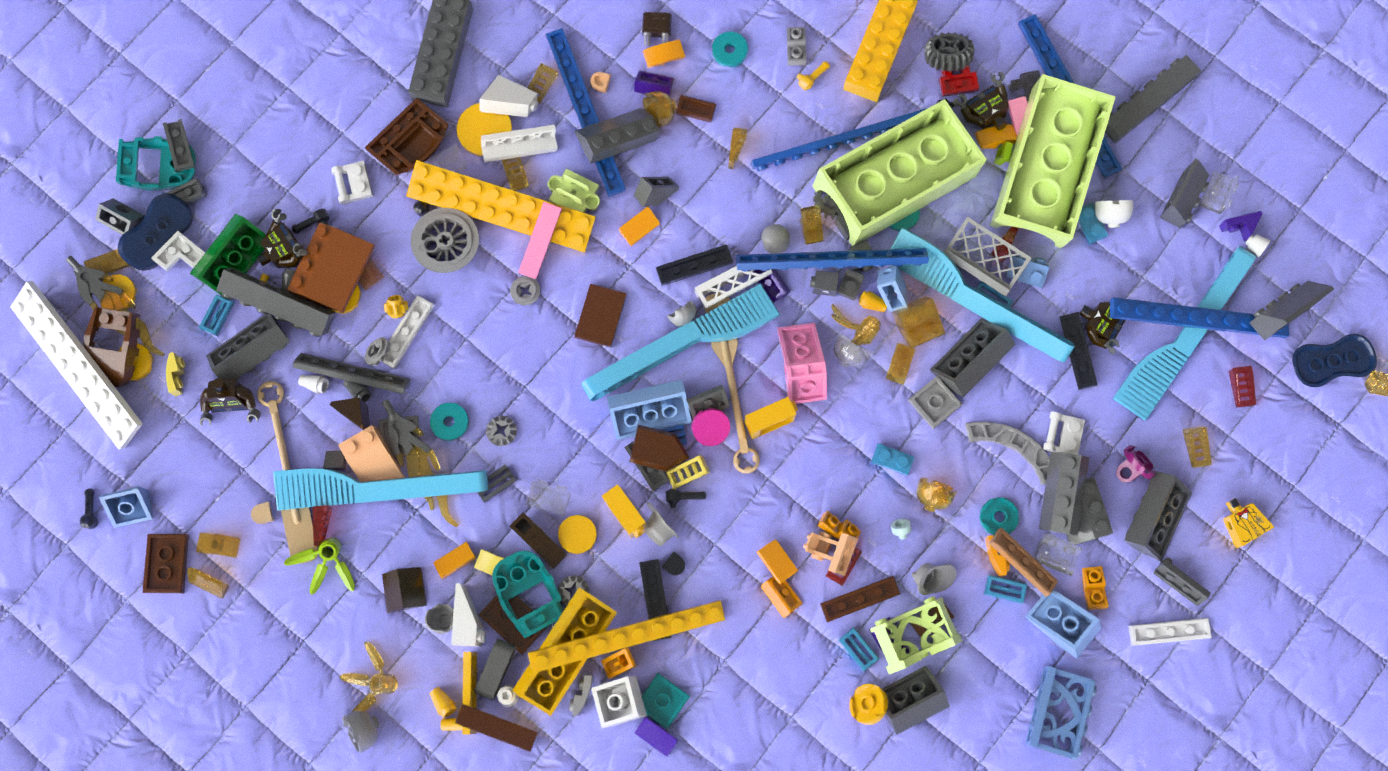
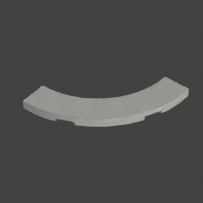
M986 421L964 424L969 443L993 442L1014 450L1031 465L1040 484L1046 485L1050 458L1041 445L1033 438L1005 424Z

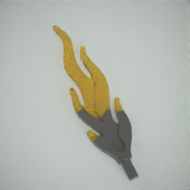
M69 256L66 259L75 270L77 287L82 299L93 310L95 307L99 308V306L93 299L92 294L97 297L103 309L129 312L123 305L121 298L131 308L136 309L130 296L124 290L101 281L113 282L111 276L100 270L80 265L73 256ZM136 317V329H140V338L144 346L152 353L164 356L165 353L158 350L152 344L146 324ZM115 330L123 335L125 334V331Z
M389 399L382 402L389 415L387 417L389 446L396 456L399 466L404 465V457L400 450L401 444L406 454L409 477L434 475L427 456L430 457L434 468L437 471L440 470L433 449L411 432L413 431L419 436H423V431L414 422L395 412ZM447 495L436 496L444 519L454 527H458V523L449 513ZM432 496L424 497L429 504L430 510H434Z

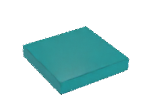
M657 673L642 695L646 715L668 730L690 695Z

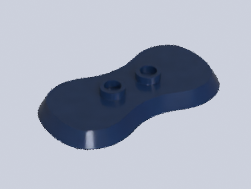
M163 193L156 196L150 202L141 223L121 236L118 242V253L121 258L138 270L147 271L155 268L158 264L152 260V257L177 231L182 234L191 226L193 221L191 208L181 198L173 194Z
M1359 334L1346 335L1329 345H1302L1295 350L1292 358L1293 367L1298 379L1309 387H1321L1334 378L1341 376L1365 377L1371 374L1377 366V357L1373 345L1365 336Z

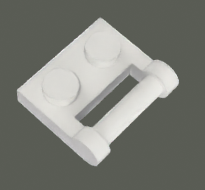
M364 161L331 168L338 187L339 204H348L373 197ZM342 174H348L352 191L350 195L346 193Z
M1050 412L1049 418L1051 422L1047 442L1044 443L1043 450L1078 455L1085 420L1062 415L1058 412ZM1060 421L1063 422L1059 445L1056 446L1054 441L1058 422Z

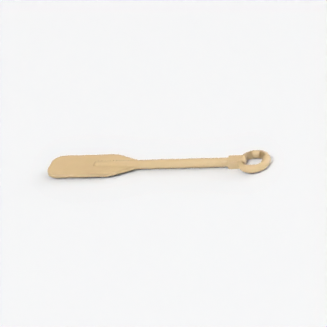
M715 294L706 296V301L714 299ZM729 297L705 308V314L727 303L730 300ZM736 338L728 341L711 342L713 351L726 369L740 449L733 457V464L739 472L749 474L758 468L760 457L754 449L747 445L733 371L738 341ZM749 451L754 454L752 456L753 462L756 463L753 468L749 466L741 469L739 467L741 465L740 459L737 458L740 453L747 454Z
M267 381L259 387L257 398L262 405L269 407L282 469L290 470L278 404L284 398V389L275 381ZM273 385L277 386L276 390L279 398L277 400H270L268 403L264 402L263 389L265 387L267 389L272 388ZM310 508L281 510L290 556L311 548L317 551L318 546Z

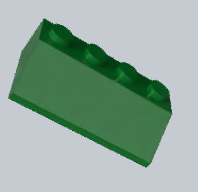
M234 214L189 274L222 296V293L216 290L223 270L232 267L247 273L257 260V256L264 251L261 241L266 234L243 216Z

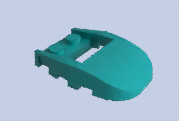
M160 136L146 139L137 137L134 141L127 142L119 139L115 180L117 184L146 191L173 190L193 179L195 168L176 172L167 139H163ZM189 145L194 165L196 168L195 152L191 145ZM139 148L161 150L159 183L137 182Z
M519 551L504 558L495 566L492 581L500 604L524 638L529 637L559 619L563 613L560 603L561 597L555 586V580L546 570L538 556L529 551ZM543 582L552 601L517 619L508 600Z

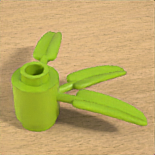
M330 537L325 539L317 551H314L312 548L290 556L284 561L286 566L295 565L315 559L316 554H319L324 559L322 564L317 565L309 590L311 595L317 592L328 570V567L325 566L326 562L333 559L337 563L335 568L346 587L350 591L355 589L354 580L346 563L340 562L337 557L341 551V543L336 538Z

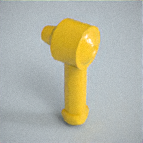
M824 61L810 75L799 73L797 75L798 85L805 91L811 89L814 80L824 71L828 70L830 64Z

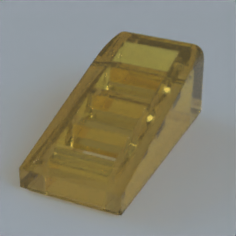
M540 63L528 86V89L540 94L537 97L538 104H541L559 74ZM543 72L549 74L550 77L547 78L546 76L542 75ZM541 78L547 82L546 84H543L538 80ZM537 84L543 87V90H539L535 87V85Z
M734 128L732 130L729 169L733 170L747 138V129Z
M520 157L501 160L510 189L518 191L528 188V180ZM517 159L515 162L506 164V162Z
M1372 371L1364 384L1370 394L1388 396V374Z
M1197 426L1183 429L1191 467L1197 468L1212 465L1207 427ZM1198 433L1199 436L1193 437V434ZM1200 441L1201 444L1194 445V442ZM1202 449L1203 452L1195 453V450ZM1204 456L1205 459L1197 461L1196 457Z

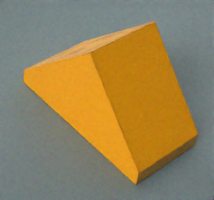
M628 647L601 661L608 679L637 667Z

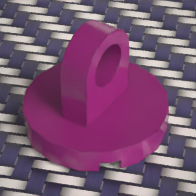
M1129 445L1123 450L1127 459L1116 470V476L1121 482H1132L1140 475L1147 479H1151L1156 475V471H1152L1154 469L1152 462L1142 451L1138 450L1136 452L1134 450L1136 447L1133 445ZM1125 467L1131 470L1130 478H1125L1122 474Z

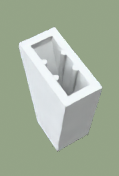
M500 75L496 77L480 98V111L486 113L528 117L538 107L536 92Z

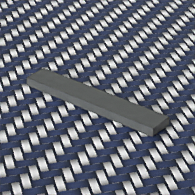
M300 353L293 361V368L401 394H404L410 385L409 378Z

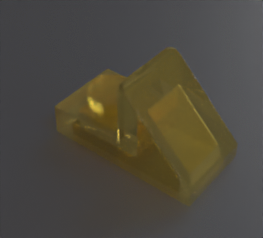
M819 205L800 208L801 218L799 222L805 245L824 241Z
M200 532L196 552L237 558L240 538Z

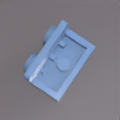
M1021 255L1012 256L1014 267L1022 266L1026 260ZM1040 257L1032 258L1017 281L1042 288L1050 268L1049 264L1046 263L1047 260ZM1015 269V270H1014V271H1015V275L1017 274V272L1019 271V269ZM1012 270L1006 272V278H1014Z

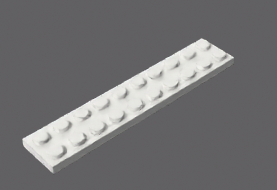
M34 281L26 282L10 308L119 450L124 449L143 423Z

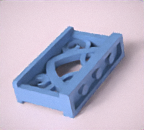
M1044 666L1025 745L1077 760L1083 749L1081 745L1082 736L1085 737L1087 732L1086 719L1092 712L1091 699L1097 691L1096 680L1051 666ZM1058 675L1070 680L1064 687L1054 677ZM1080 683L1083 686L1084 693L1081 697L1076 694L1078 689H1073L1071 693L1068 691L1072 684ZM1052 692H1054L1056 696L1058 695V693H1060L1059 698L1055 701L1051 700L1050 694ZM1065 698L1071 708L1073 718L1057 728L1055 718L1046 711L1047 706H1055ZM1045 719H1050L1052 730H1050V724L1044 726L1043 722ZM1060 735V739L1064 744H1066L1065 738L1069 737L1071 739V746L1065 750L1061 749L1057 743V736ZM1052 737L1053 747L1038 743L1039 738Z

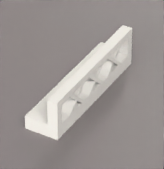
M555 125L482 135L481 149L484 162L556 152L558 147L555 138Z
M737 266L695 287V294L698 299H701L704 307L707 308L771 275L772 271L770 269L762 274L753 273L754 270L747 272L737 270ZM746 274L749 275L748 281L745 283L736 281ZM729 283L733 284L731 290L727 292L719 290ZM711 292H716L714 299L707 302L704 296Z

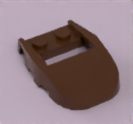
M95 307L84 334L83 347L115 388L123 387L131 380L135 369L133 362L135 356L138 357L139 355L137 338H140V329H136V317L140 318V314ZM99 327L125 331L121 352L95 348L93 340Z

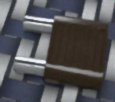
M643 13L642 35L644 36L645 47L646 44L647 47L650 46V37H662V44L665 43L666 37V42H668V37L671 36L672 15L670 13Z

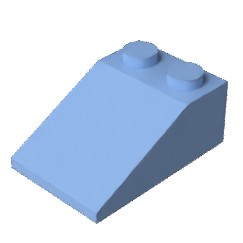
M1054 589L1049 596L1042 595L1025 616L1026 619L1058 646L1077 659L1101 629L1100 620Z

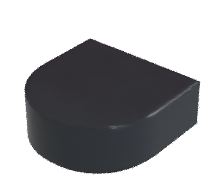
M673 552L662 568L669 574L677 576L685 570V561L677 553Z

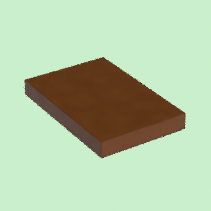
M590 284L574 337L611 348L627 294Z
M188 534L147 535L142 593L184 594Z
M498 595L479 613V616L509 644L516 646V650L521 655L527 651L547 628L545 627L524 638L506 615ZM518 596L508 600L517 619L533 611Z

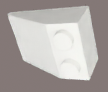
M456 583L451 645L482 647V643H485L486 632L483 631V626L467 587Z

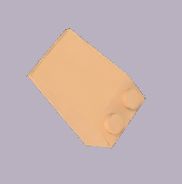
M371 425L338 444L346 461L360 482L405 478L397 461L391 454L390 448L383 439L379 428Z

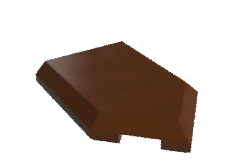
M638 424L629 459L630 463L668 471L689 458L676 434Z

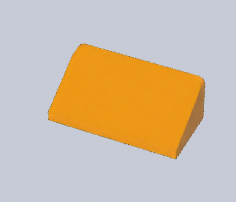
M646 207L621 226L619 233L632 246L660 225V222L651 209Z
M776 539L757 551V554L779 584L798 572V569Z
M465 542L434 561L433 564L439 576L445 579L477 559L468 542Z
M773 576L761 585L762 590L783 618L803 604L786 580L779 584Z

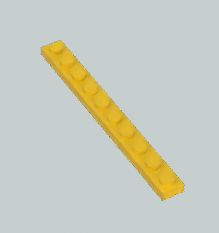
M717 600L530 651L527 653L532 673L544 671L724 621L725 617L721 601Z

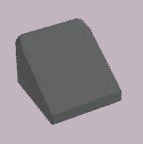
M326 451L323 468L346 470V459L342 451Z

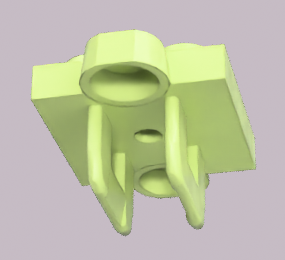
M568 169L565 170L562 177L554 175L547 183L549 189L553 192L549 198L551 203L583 213L587 209L590 211L596 210L600 204V198L596 195L599 185Z

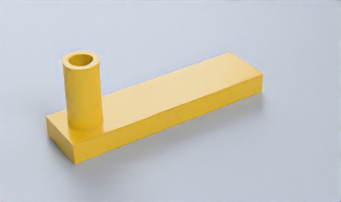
M463 652V704L477 709V693H475L477 686V652ZM456 718L441 719L442 731L462 730V735L477 734L473 730L454 724Z

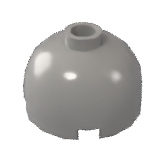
M354 711L342 717L344 727H348V736L359 753L366 751L374 745L378 737L377 728L380 727L375 716L371 717L364 711Z

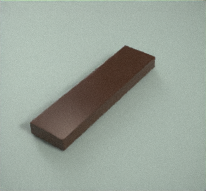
M891 576L820 603V607L826 622H830L900 595V591L894 577Z
M462 704L454 723L531 752L538 733L465 704Z

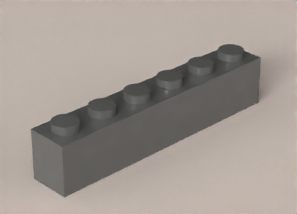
M1187 55L1181 60L1177 58L1171 63L1170 69H1163L1157 75L1158 78L1155 81L1151 79L1144 85L1145 89L1143 91H1136L1130 97L1131 100L1128 103L1124 101L1117 107V112L1114 114L1111 112L1105 133L1115 144L1199 75L1201 69Z
M232 267L223 270L216 290L221 292L222 296L226 298H235L242 305L253 306L261 313L272 314L275 319L292 323L293 327L298 329L304 328L309 330L310 334L318 337L328 333L335 315L334 311Z

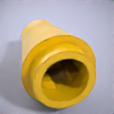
M870 290L868 292L863 291L858 303L862 308L885 312L887 308L884 300Z
M440 687L430 692L438 715L446 718L456 711V703Z

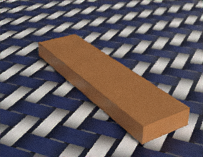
M1003 528L998 529L989 544L1044 596H1049L1058 580Z

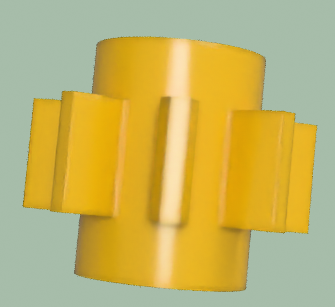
M400 295L388 297L387 303L384 304L385 312H388V315L392 318L403 317L406 310L409 309L408 302L404 301V298Z

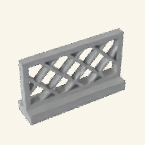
M969 217L966 218L944 251L956 265L1004 296L1008 294L1032 259ZM968 222L976 227L977 234L965 235L964 228ZM978 228H979L980 230L984 231L985 233H980V234H979ZM963 231L964 237L958 238ZM980 235H990L993 245L982 247ZM977 236L979 247L968 250L966 238ZM964 239L966 250L958 252L952 248L957 240ZM994 239L998 240L1001 243L995 244ZM1004 244L1008 247L1009 255L998 257L996 246ZM994 247L996 258L984 260L982 249ZM980 249L982 260L972 261L969 251ZM1010 249H1012V250L1015 251L1016 253H1015V254H1011ZM967 252L968 258L961 253ZM1021 255L1026 260L1022 266L1014 267L1012 256ZM1010 257L1012 268L1000 270L998 259ZM996 260L998 271L989 272L986 270L985 262ZM983 262V267H981L977 263ZM1015 269H1019V271H1018L1017 274L1015 275V271H1014V270H1015ZM1012 270L1014 278L1008 284L1002 280L1001 272ZM999 273L1000 278H998L994 274Z

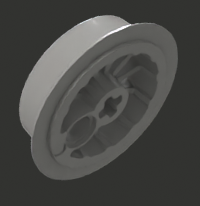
M438 208L426 213L418 220L411 234V249L416 260L425 268L438 273L454 272L466 266L476 254L479 244V234L473 220L464 212L454 208ZM448 223L454 224L450 233L448 232ZM444 224V232H440L437 226ZM459 226L463 228L462 231L454 235ZM433 228L438 233L437 237L429 233ZM467 234V239L458 240L459 238ZM444 240H448L447 245H444ZM431 243L437 244L434 250H428ZM465 244H467L464 249L461 248V247L456 246V245H465ZM453 250H457L462 254L457 256ZM450 252H451V253L453 254V256L455 257V259H454V260H451V261H449V253H450ZM445 253L446 261L441 262L440 260Z

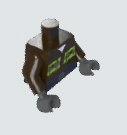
M998 72L999 81L996 79L995 74L991 76V81L997 85L996 87L992 85L967 100L964 94L959 95L961 103L957 98L954 99L953 104L956 107H960V112L967 123L980 126L982 129L994 125L998 131L1003 130L1007 126L1004 118L1009 106L1006 88L1002 84L1005 78L1003 72Z
M273 209L271 213L273 218L271 226L261 241L265 252L257 256V259L262 266L272 261L277 268L296 267L302 257L307 255V250L303 249L305 244L298 243L291 230L284 222L282 223L281 220H285L287 216L285 213H281V209Z
M1110 301L1100 302L1094 310L1084 305L1079 315L1088 319L1084 330L1087 331L1086 334L1090 341L1098 347L1108 348L1109 352L1114 354L1116 351L1113 346L1120 347L1116 337L1126 320L1110 318Z
M216 378L208 382V388H205L200 396L201 412H203L199 421L201 426L203 425V420H208L209 426L211 425L213 416L209 411L226 412L249 409L250 412L246 418L249 423L252 422L253 417L258 422L261 416V412L255 409L256 403L252 391L235 379L222 380L221 378Z

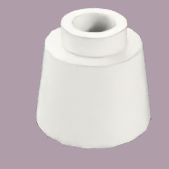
M1256 234L1255 236L1251 235L1245 244L1248 246L1247 249L1259 258L1271 240Z
M506 684L499 689L497 698L501 705L511 707L518 702L519 696L512 691L515 687L514 685Z

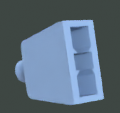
M889 266L879 270L877 287L889 312L907 308L906 284L898 266Z

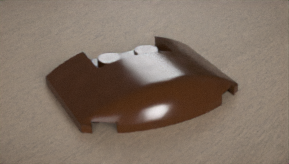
M416 98L364 148L397 176L413 170L416 160L421 162L427 161L441 145L449 125Z

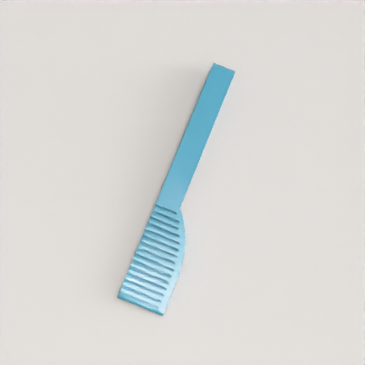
M903 227L901 228L890 249L926 248L929 261L928 264L919 266L904 264L898 266V269L915 277V279L927 284L934 290L936 289L948 298L950 297L955 302L986 320L1007 329L1012 335L1054 359L1066 362L1075 347L1071 341L965 283L958 267L941 249Z
M1239 246L1198 307L1221 310L1255 261L1256 256ZM1184 327L1172 344L1163 346L1150 353L1132 369L1114 395L1113 400L1145 421L1208 329Z
M759 284L740 296L733 298L731 301L729 300L722 306H718L713 311H709L704 316L696 318L695 321L693 320L592 375L584 380L581 386L590 401H596L699 341L721 342L739 338L780 316V313L763 286Z
M325 468L273 471L277 510L489 490L487 470L360 482L345 473Z

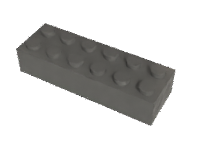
M432 0L408 90L412 101L418 98L425 104L448 108L473 12L470 0Z

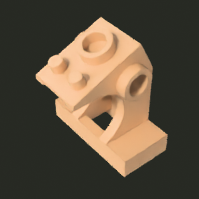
M821 531L819 535L813 532L808 534L807 544L805 543L803 547L806 548L805 551L812 553L811 557L823 561V558L831 560L829 571L845 576L858 538L841 533L839 542L830 539L831 535ZM831 544L837 546L833 557L828 555Z

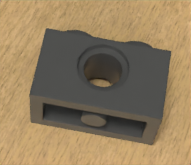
M112 198L99 203L95 220L123 235L140 224L145 215Z

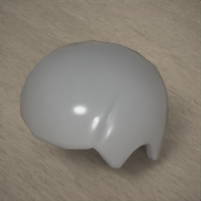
M771 224L763 230L761 239L767 252L783 253L790 245V236L785 227L780 224Z
M692 301L687 302L684 307H680L671 315H667V318L674 325L682 327L694 319L697 312L696 306Z
M437 604L432 609H428L424 619L426 626L437 634L450 632L453 627L454 609L447 604Z

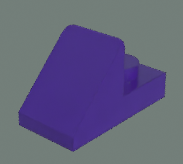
M1262 211L1226 219L1219 225L1221 232L1229 231V233L1240 230L1243 240L1246 241L1254 232L1262 216Z

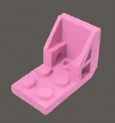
M815 322L778 327V337L784 358L787 396L790 401L794 400L795 404L827 400L826 365Z

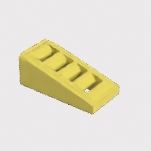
M702 455L666 471L673 489L710 473ZM696 462L699 463V465H700V467H701V469H702L701 472H699V470H698V468H697V466H696V464H695ZM690 465L695 473L693 476L688 468ZM681 469H684L688 477L687 479L684 478ZM674 472H677L681 482H677Z

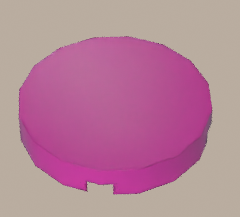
M707 408V410L700 411L694 417L691 425L693 435L702 445H718L729 435L730 421L721 410Z

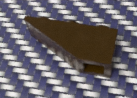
M524 512L509 526L553 569L567 556Z

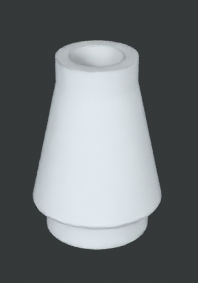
M302 374L299 377L298 384L317 394H324L328 390L329 380L325 376Z

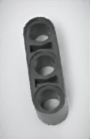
M500 639L496 640L475 688V693L491 700L495 699L516 651V646Z

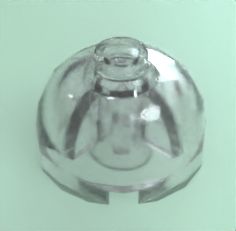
M842 333L835 341L834 354L839 359L838 364L846 369L849 366L854 368L863 366L872 355L871 351Z

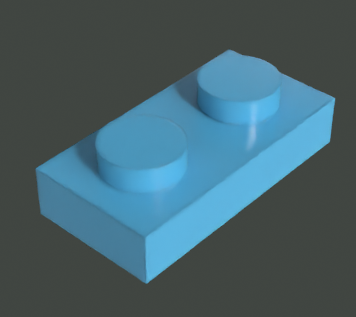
M1093 203L1082 206L1078 222L1088 243L1091 244L1106 238L1108 234L1103 223L1095 215Z
M878 443L871 462L907 476L914 456Z

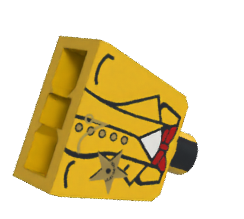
M1236 498L1225 503L1231 514L1224 517L1223 521L1236 548L1246 545L1274 528L1253 503L1242 507Z

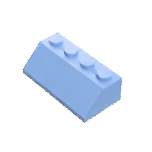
M682 380L608 396L607 401L616 439L621 440L634 437L638 424L660 430L692 423Z

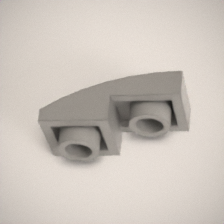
M787 27L788 65H806L805 27Z
M584 675V679H580L579 691L582 692V696L574 695V699H570L569 711H573L572 716H578L583 710L590 695L593 676Z

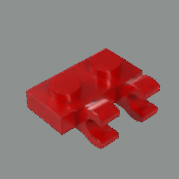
M965 66V69H959L961 74L953 75L952 71L943 72L941 70L943 77L939 78L942 97L979 91L976 72H970V66Z

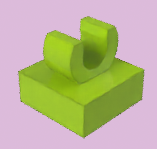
M1006 141L998 146L994 164L1002 165L1010 162L1013 153L1011 151L1012 143Z

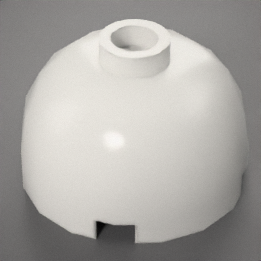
M1133 200L1095 202V215L1101 223L1108 224V228L1120 227V224L1127 222L1133 214Z

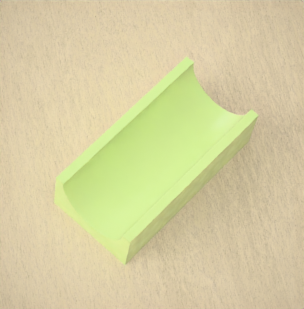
M1045 74L1041 75L1031 90L990 226L995 228L1013 226L1028 229L1050 238L1055 243L1054 246L1058 248L1064 247L1073 239L1115 96Z
M944 99L821 167L812 187L816 193L820 190L825 191L836 202L848 225L849 242L854 246L974 179L987 159Z

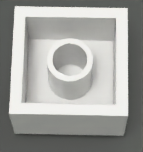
M627 676L591 688L602 728L613 727L647 716L636 676Z

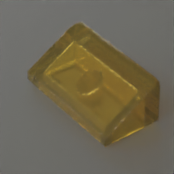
M190 567L187 570L189 583L219 598L225 596L229 588L228 584L196 568Z

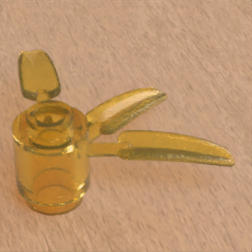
M832 303L831 308L834 314H831L832 318L839 324L856 330L855 337L851 340V343H854L855 346L871 344L880 330L881 322L873 316H868L860 325L852 323Z
M367 641L364 642L365 649L375 670L379 671L380 674H375L370 679L368 675L344 673L339 676L345 682L365 687L369 686V689L373 692L369 693L351 712H365L376 702L375 696L377 694H392L398 685L397 678L393 674H384L382 670L384 662L380 654Z

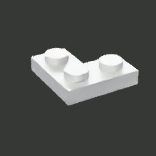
M177 231L152 257V260L168 272L180 258L194 268L205 252Z

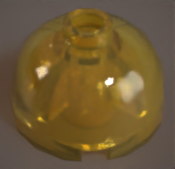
M663 91L645 93L644 95L647 97L643 98V109L653 115L659 128L668 125L673 120L675 114V101Z
M921 477L917 484L916 496L919 502L924 504V509L935 512V509L943 510L952 504L957 493L956 490L953 491L952 487L936 480L929 483L927 482L928 478Z

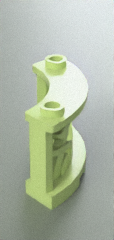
M935 596L923 600L924 605L889 620H886V618L880 619L875 622L876 626L870 629L871 632H875L889 665L886 668L889 674L905 669L922 660V658L928 656V652L934 655L962 642L960 634H957L942 597L938 599ZM933 607L938 608L942 620L936 624L932 622L936 619L937 613L932 617L928 615V611ZM921 611L920 617L910 616ZM901 620V621L899 622V624H898V627H896V626L893 624V623H895V622ZM908 623L917 624L928 629L920 639L921 650H918L911 642L901 641L904 629ZM944 623L950 634V637L940 628V626ZM886 628L891 630V635L887 634ZM932 632L934 634L930 637L933 638V643L930 644L927 642L926 639L927 636ZM901 646H908L910 649L909 654H906V648L901 649Z

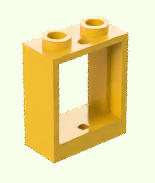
M786 397L747 414L744 423L753 440L794 422L798 409L794 400L790 401L789 397Z
M618 484L602 495L604 502L630 538L634 536L638 538L646 532V522Z

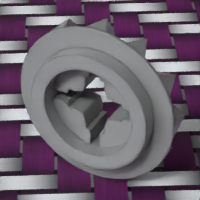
M528 276L517 278L510 287L512 299L516 304L518 303L522 306L532 305L541 294L538 282ZM519 287L524 289L528 287L531 296L527 294L523 296Z
M380 337L369 345L365 354L366 363L371 366L378 365L380 361L383 362L385 356H388L387 352L390 350V342L386 338Z
M499 415L492 418L487 424L486 434L489 441L494 445L506 446L515 439L517 427L511 418ZM497 425L501 426L502 428L506 427V429L504 430L506 437H504V435H502L501 433H496L498 432Z
M573 575L561 581L558 586V592L563 604L567 606L571 600L570 592L565 589L572 588L575 583L576 590L581 588L589 593V586L583 578Z

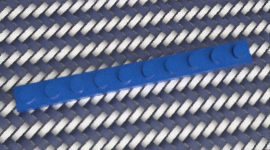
M1036 14L1019 21L1018 25L1045 74L1074 83ZM1103 137L1096 160V165L1104 179L1122 170L1105 137Z
M563 28L546 33L547 41L581 128L598 123L597 114ZM613 156L595 162L608 197L626 191Z
M928 108L752 160L750 165L752 170L762 171L768 169V165L775 164V166L785 164V160L791 158L793 161L802 159L804 154L816 155L821 153V149L825 148L833 150L838 148V144L845 143V145L855 143V139L861 137L863 140L874 137L873 134L880 132V135Z
M926 248L736 255L737 270L745 272L759 269L762 271L770 269L788 270L789 268L805 270L808 268L825 269L827 267L845 268L847 266L859 268L865 266L883 267L884 265L902 266L904 264L919 266L928 264L929 261Z
M1114 297L1110 299V318L1259 335L1250 324L1255 319L1254 314ZM1289 324L1271 337H1289Z

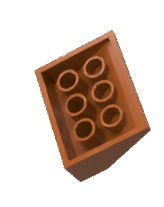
M319 223L306 249L307 255L302 257L287 290L317 305L344 313L375 245L335 227Z

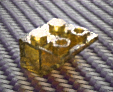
M925 296L909 303L907 308L892 311L897 327L910 348L946 334L934 300L930 297Z

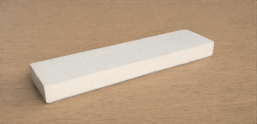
M418 295L416 296L389 340L390 350L387 352L388 356H385L382 363L396 369L435 305Z
M1209 618L1128 626L1131 646L1212 638Z

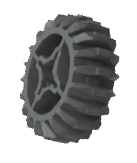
M956 32L941 33L940 35H934V38H929V41L926 42L924 56L926 63L930 64L931 68L935 67L936 70L941 69L943 72H951L952 70L958 72L959 69H965V66H970V62L974 58L975 48L968 36L963 37V34L958 35Z

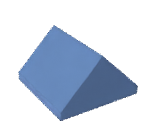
M138 486L99 496L114 528L153 519L150 494L147 489Z

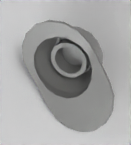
M647 502L652 512L645 525L648 537L658 546H662L673 536L679 538L678 534L667 525L653 505Z
M925 563L917 571L912 572V577L915 579L919 593L928 595L948 589L955 581L956 569L949 564L936 566Z

